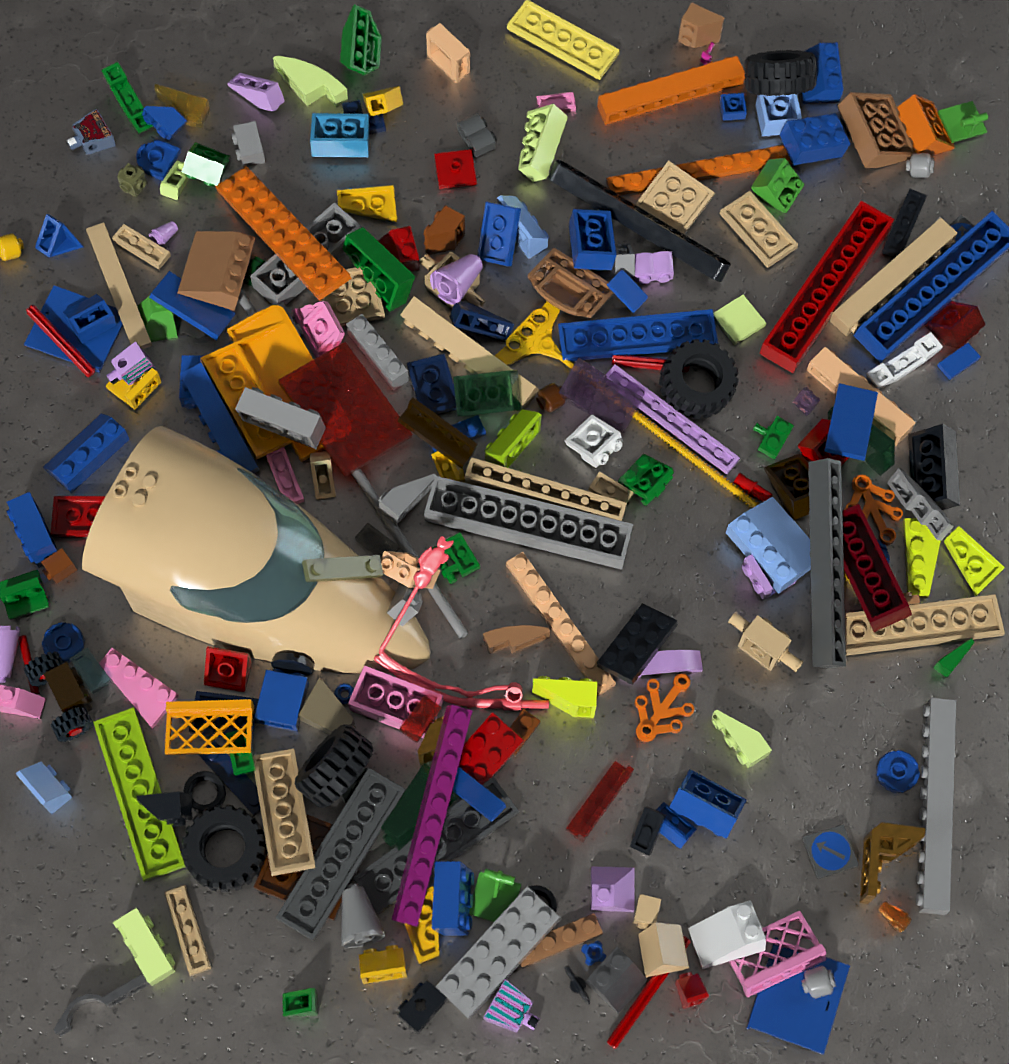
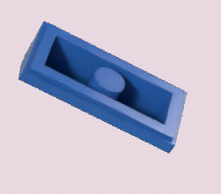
M624 270L618 272L607 284L608 288L633 313L648 299V295Z
M663 802L656 809L666 814L660 833L681 849L697 829Z

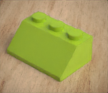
M523 409L518 414L515 413L511 417L510 424L506 429L502 428L499 431L494 443L490 442L484 450L485 461L509 468L541 431L542 414Z

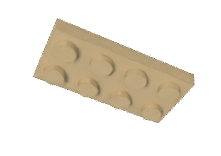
M751 191L720 210V215L767 268L798 248V243Z

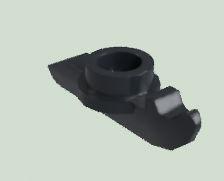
M567 965L564 969L571 980L570 989L574 993H579L582 999L587 1004H590L589 997L585 992V980L581 977H576L569 965Z

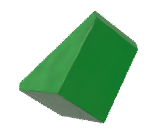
M315 988L283 993V1016L318 1015V993Z

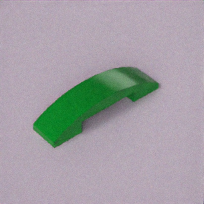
M116 62L102 69L103 76L137 133L140 134L154 127L144 121L142 116L144 107L128 82L127 76L120 64Z

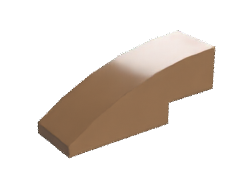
M531 625L507 626L483 633V641L489 654L508 646L511 653H514L550 638L549 628Z

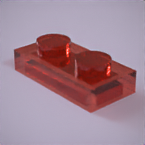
M424 695L399 731L415 743H418L430 724L441 712L442 707Z

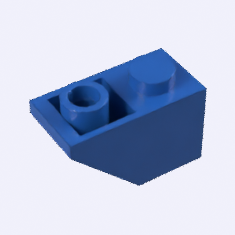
M146 106L142 112L144 121L149 125H153L157 129V133L168 141L177 135L187 122L174 107Z

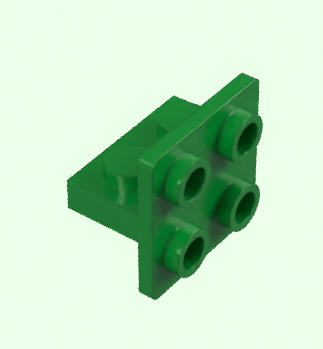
M33 570L0 582V599L5 605L10 620L49 607L38 570Z

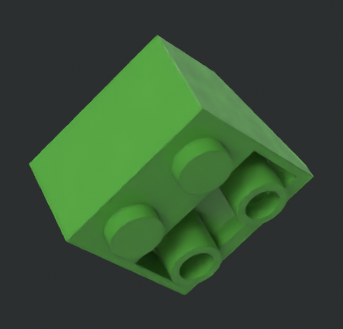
M785 158L769 159L754 181L751 189L762 202L787 213L805 184Z

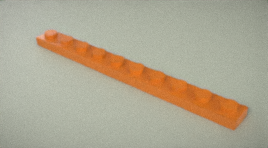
M779 145L677 164L676 166L697 181L761 170L769 159L785 158L789 164H792L785 146ZM663 167L606 178V184L609 189L621 196L644 192Z

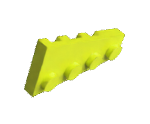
M904 518L907 592H912V595H919V598H928L941 540H936L928 527L920 524L917 518Z

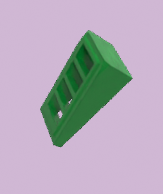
M967 640L938 660L934 669L944 677H948L973 646L974 640Z

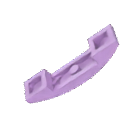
M658 651L641 675L681 671L682 674L703 672L700 651Z

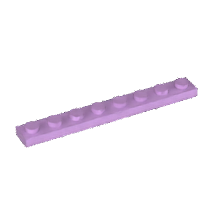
M616 364L602 378L605 384L726 475L739 462L740 457L680 412L673 409L672 406Z

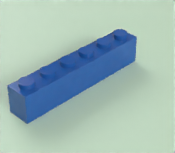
M202 363L180 373L182 380L179 381L184 391L189 390L192 396L189 400L193 408L198 407L201 414L198 417L203 426L208 425L210 429L208 435L212 443L217 442L220 447L217 452L253 474L260 471Z

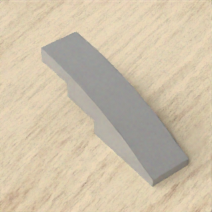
M898 468L887 484L904 508L912 511L920 524L926 525L936 540L942 541L954 525L932 498L905 471Z

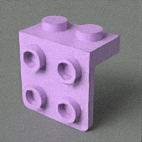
M753 555L745 557L742 570L752 582L755 592L760 595L762 600L776 594L777 592L769 583Z

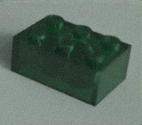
M518 370L453 377L457 417L521 410Z

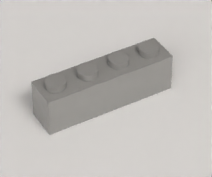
M360 314L346 324L347 335L392 391H395L409 381L406 367L363 314Z

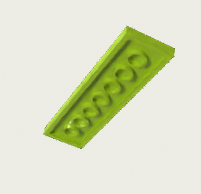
M133 707L94 721L95 730L143 881L146 882L186 867L173 825H167L165 821L158 820L136 799V796L159 794L162 791L135 708Z

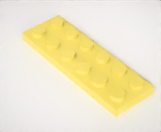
M529 0L523 3L507 24V30L601 80L620 53V50Z

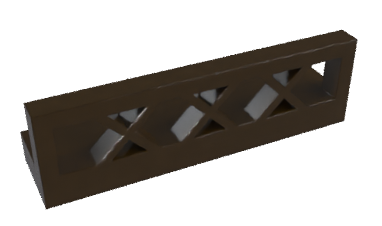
M413 397L409 401L407 409L398 419L400 424L460 468H463L474 455L478 445Z

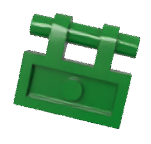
M460 532L445 540L454 541L453 545L445 550V554L450 556L454 564L448 566L447 562L440 565L441 574L444 579L447 578L450 584L457 581L454 573L459 571L463 578L480 569V564Z

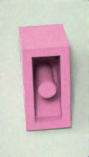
M0 685V712L41 719L46 698L21 688Z

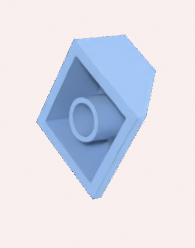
M39 762L16 773L51 814L72 798L68 793L71 790L64 780L59 782L54 777L57 775V772L50 764L45 766L42 762Z

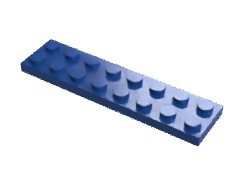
M713 309L558 324L563 361L611 358L613 355L632 356L672 352L681 343L688 341L690 344L693 339H699V342L705 339L709 340L712 345L714 343L718 344Z

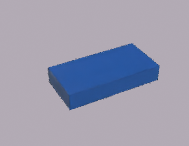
M967 343L939 362L937 367L951 380L977 362L981 356Z

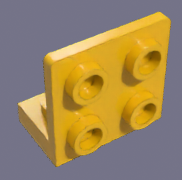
M151 368L140 377L139 381L128 385L122 379L114 385L109 381L106 384V388L132 409L136 410L162 382L158 372Z

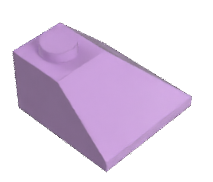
M591 867V911H635L633 867Z

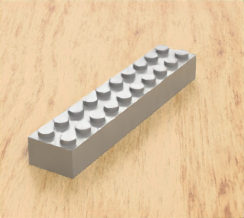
M439 476L434 477L424 511L426 522L621 570L623 569L633 528L631 523Z

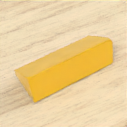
M439 451L431 454L440 477L465 483L463 468H460Z

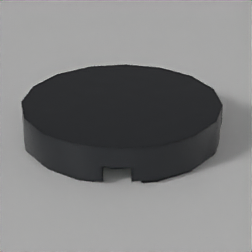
M281 652L273 656L271 666L274 669L283 670L286 674L301 673L309 676L313 672L314 663L305 656L299 655V658L293 657L294 654L289 652Z

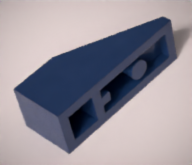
M464 301L454 304L449 316L455 327L503 341L507 340L515 325L509 320Z

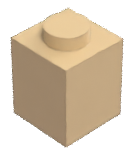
M642 894L639 895L633 924H637V928L645 930L657 922L661 899Z

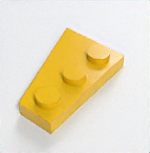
M394 185L337 190L338 206L343 211L397 222Z
M434 886L427 888L418 926L404 923L419 964L440 956L439 933L432 929Z

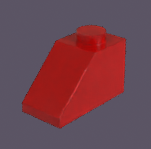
M687 972L679 975L680 979L676 980L675 985L683 1009L704 1003L708 999V992L698 973L692 975V972Z

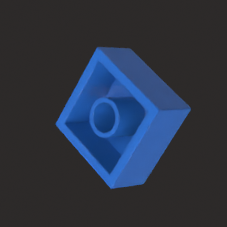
M744 93L721 94L720 108L722 121L746 119L747 110Z

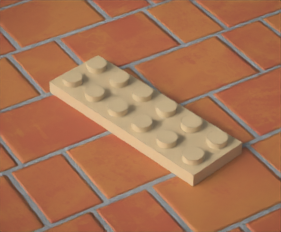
M288 749L253 756L271 875L275 876L315 868L303 794L295 786V778L298 775L295 750Z

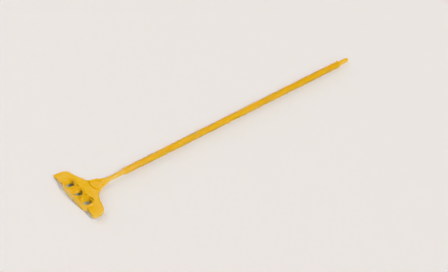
M546 301L542 308L535 309L507 338L506 346L495 355L507 366L530 356V354H543L560 360L571 368L575 374H578V377L584 378L587 384L590 383V386L593 385V388L599 390V393L605 394V397H608V400L611 399V402H614L615 405L617 404V407L620 406V409H623L624 412L627 411L626 413L630 414L629 416H633V419L639 420L642 426L645 425V428L648 427V430H651L652 433L654 432V435H658V438L664 439L663 442H667V445L673 446L676 452L679 451V454H683V457L686 456L685 458L689 459V462L692 461V464L698 465L699 469L702 468L701 471L704 470V473H708V476L711 475L710 478H714V481L720 482V485H724L723 487H726V490H730V493L733 492V495L736 494V497H740L739 500L742 499L743 503L746 502V505L749 504V507L752 508L759 505V502H755V499L752 500L749 494L746 495V492L743 493L742 489L736 488L733 482L730 483V480L727 481L726 477L723 478L724 475L721 476L720 472L714 471V468H711L710 465L708 466V463L705 464L704 460L698 459L695 453L692 454V451L689 452V449H685L686 446L683 447V444H679V441L676 442V439L673 440L670 434L664 433L661 427L658 428V425H654V422L651 423L652 421L648 420L649 418H645V415L639 414L636 408L633 409V406L630 407V404H627L626 401L624 402V399H621L620 396L614 395L615 392H611V389L608 390V387L605 388L602 382L599 383V380L593 379L590 373L587 374V371L584 372V369L576 366L570 360L563 361L562 353L552 339V329L561 310ZM536 315H543L545 320L537 322L534 317ZM530 328L533 333L527 336L522 333V330ZM512 341H517L520 347L512 349L509 344ZM844 571V578H846V581H849Z

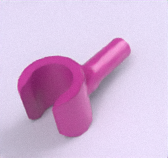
M712 42L707 50L701 54L700 62L704 65L713 59V56L710 55L714 47Z

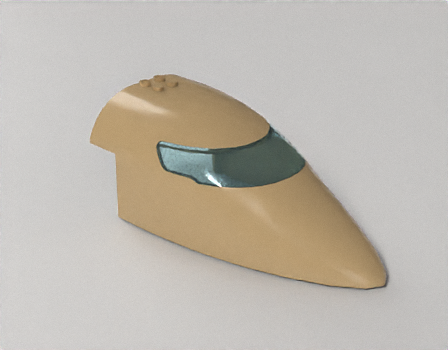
M165 426L152 429L142 438L125 462L94 518L83 552L82 569L121 587L133 612L182 634L222 649L249 653L252 658L272 662L275 654L289 652L294 654L293 657L299 658V655L307 657L314 663L313 670L361 674L365 665L383 673H391L377 663L374 657L379 655V649L395 622L387 614L395 591L381 577L306 582L302 564V561L305 559L359 556L301 506L224 455ZM415 616L403 626L398 625L384 650L389 657L409 670L415 669L430 659L429 640Z

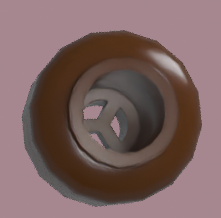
M550 383L538 391L536 401L543 411L554 412L565 404L567 393L561 385L558 386L555 383Z

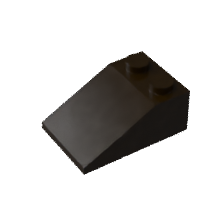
M799 453L765 466L764 470L789 515L794 520L808 515L810 511L809 463Z

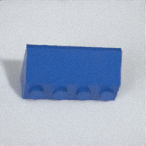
M101 413L45 464L43 468L67 491L72 493L130 439L126 430L112 417Z

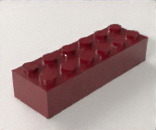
M856 504L843 510L844 571L873 632L912 616L909 604L860 505Z

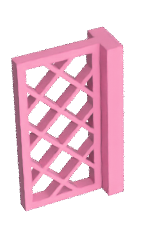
M798 911L762 928L764 935L766 934V944L769 942L779 945L776 955L762 951L755 953L759 955L757 964L745 961L746 956L742 957V959L729 961L748 998L825 961L826 950L818 942L801 911ZM799 919L802 924L801 931L789 929L790 922ZM775 929L782 931L781 941L769 938L770 932ZM786 933L799 936L796 946L784 942ZM801 938L811 940L814 946L809 949L799 947ZM782 947L794 950L793 956L790 958L779 956ZM762 957L775 959L773 966L768 968L761 966ZM743 965L754 968V974L744 978L741 973Z

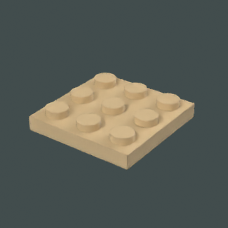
M668 160L635 205L685 234L713 198L715 192Z
M361 268L346 269L352 279L321 299V301H327L330 304L342 327L346 326L348 322L360 314H363L368 321L385 318L382 300L375 293L377 289L371 282L367 283Z

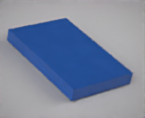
M492 202L485 203L477 254L482 261L512 267L521 208Z

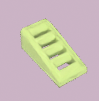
M177 160L160 183V193L175 200L181 195L189 180L186 174L177 171L178 169L182 171L183 162Z

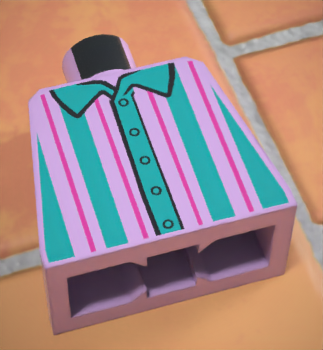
M134 342L112 359L111 363L115 370L106 376L113 385L122 379L128 385L139 381L140 377L151 368L156 371L157 369L145 351L137 342Z
M506 979L484 1015L485 1021L514 1032H518L522 1024L534 1031L540 1018L529 1012L533 1002Z

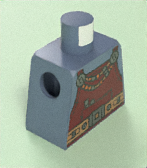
M97 109L74 123L72 128L75 136L66 140L71 150L82 146L88 155L116 146L112 133Z

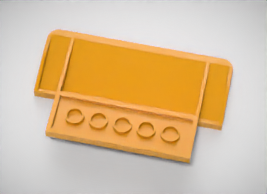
M279 305L265 308L228 328L227 333L233 343L200 358L201 363L256 460L291 444L300 461L303 462L310 458V453L321 452L351 433L352 426L286 311ZM252 387L262 390L263 394L267 396L273 394L280 397L285 403L294 402L306 411L308 409L317 411L326 427L317 449L243 421L235 408L244 388L252 389Z

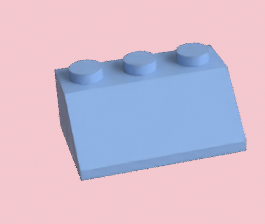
M498 196L497 204L521 208L516 243L528 259L547 249L549 236L544 229L542 230L539 227L535 216L529 214L523 201L520 202L517 196Z

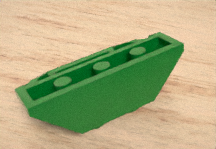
M354 4L342 30L340 62L348 69L366 75L380 67L381 34L372 19L371 11Z

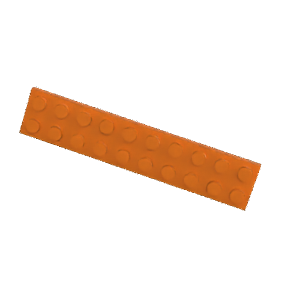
M247 166L221 182L218 186H215L218 193L319 301L352 279L348 271Z

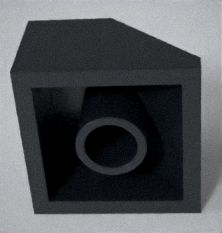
M178 791L136 796L137 801L158 820L165 821L167 825L185 826L187 821H192L193 819L192 798L190 794Z

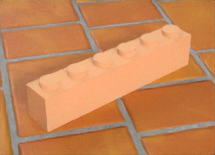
M824 347L809 362L807 371L835 395L839 383L878 392L872 426L895 446L912 431L916 423L913 421V418L901 411L895 402L888 400L878 388L870 385L864 376L858 375L848 363L840 360L834 351Z

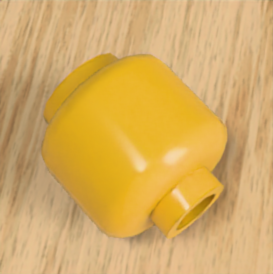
M13 233L0 236V258L3 261H8L20 257L21 250L24 249L22 239L17 238Z

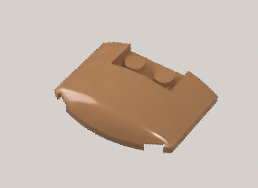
M553 248L527 276L535 290L547 302L559 310L575 316L591 318L614 294L607 286L609 282L589 269H574L573 259L556 248Z

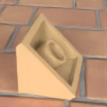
M655 922L638 934L646 978L689 969L681 925Z

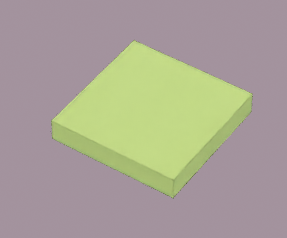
M741 295L713 313L715 322L734 346L766 326L764 319L744 295Z

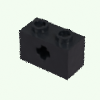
M428 980L424 984L420 982L412 991L414 993L413 997L409 1001L405 999L398 1007L400 1011L397 1014L398 1017L417 1034L424 1029L448 1001L447 997ZM418 1001L420 1003L425 1001L426 1009L424 1011L422 1009L420 1011L416 1010V1003Z

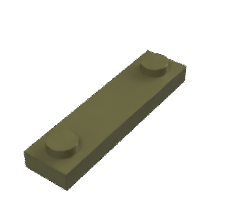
M380 555L318 558L302 561L306 582L379 578L384 575Z

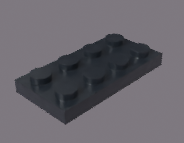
M642 603L597 661V667L633 685L677 627V620Z

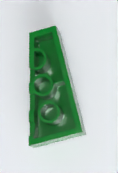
M364 227L347 234L342 247L343 251L356 268H361L367 283L371 282L377 289L375 293L379 299L383 297L387 305L385 307L390 312L406 304L415 275Z

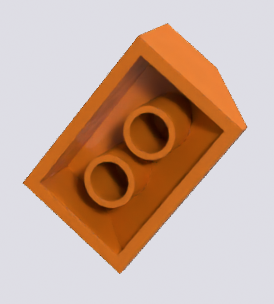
M914 94L897 107L900 113L898 116L907 128L906 133L914 143L913 149L916 153H929L932 156L955 148L940 119L934 102Z

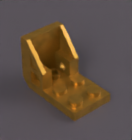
M881 822L864 838L860 903L869 904L877 894H880L881 881H878V872L881 873L882 863H890L918 844L925 837V828Z

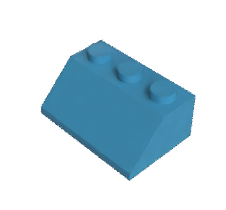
M312 113L310 136L312 157H368L369 114Z

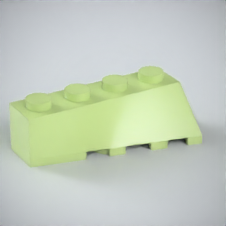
M555 104L527 112V117L529 118V122L525 124L527 135L523 137L522 143L525 147L521 151L518 170L532 182L546 179L549 175L561 135L566 126L568 116Z

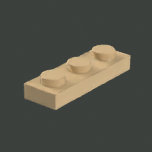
M125 224L112 237L113 242L159 270L171 256L168 250Z

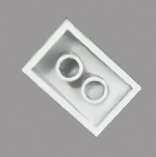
M751 900L730 906L688 928L702 969L765 951L766 937Z

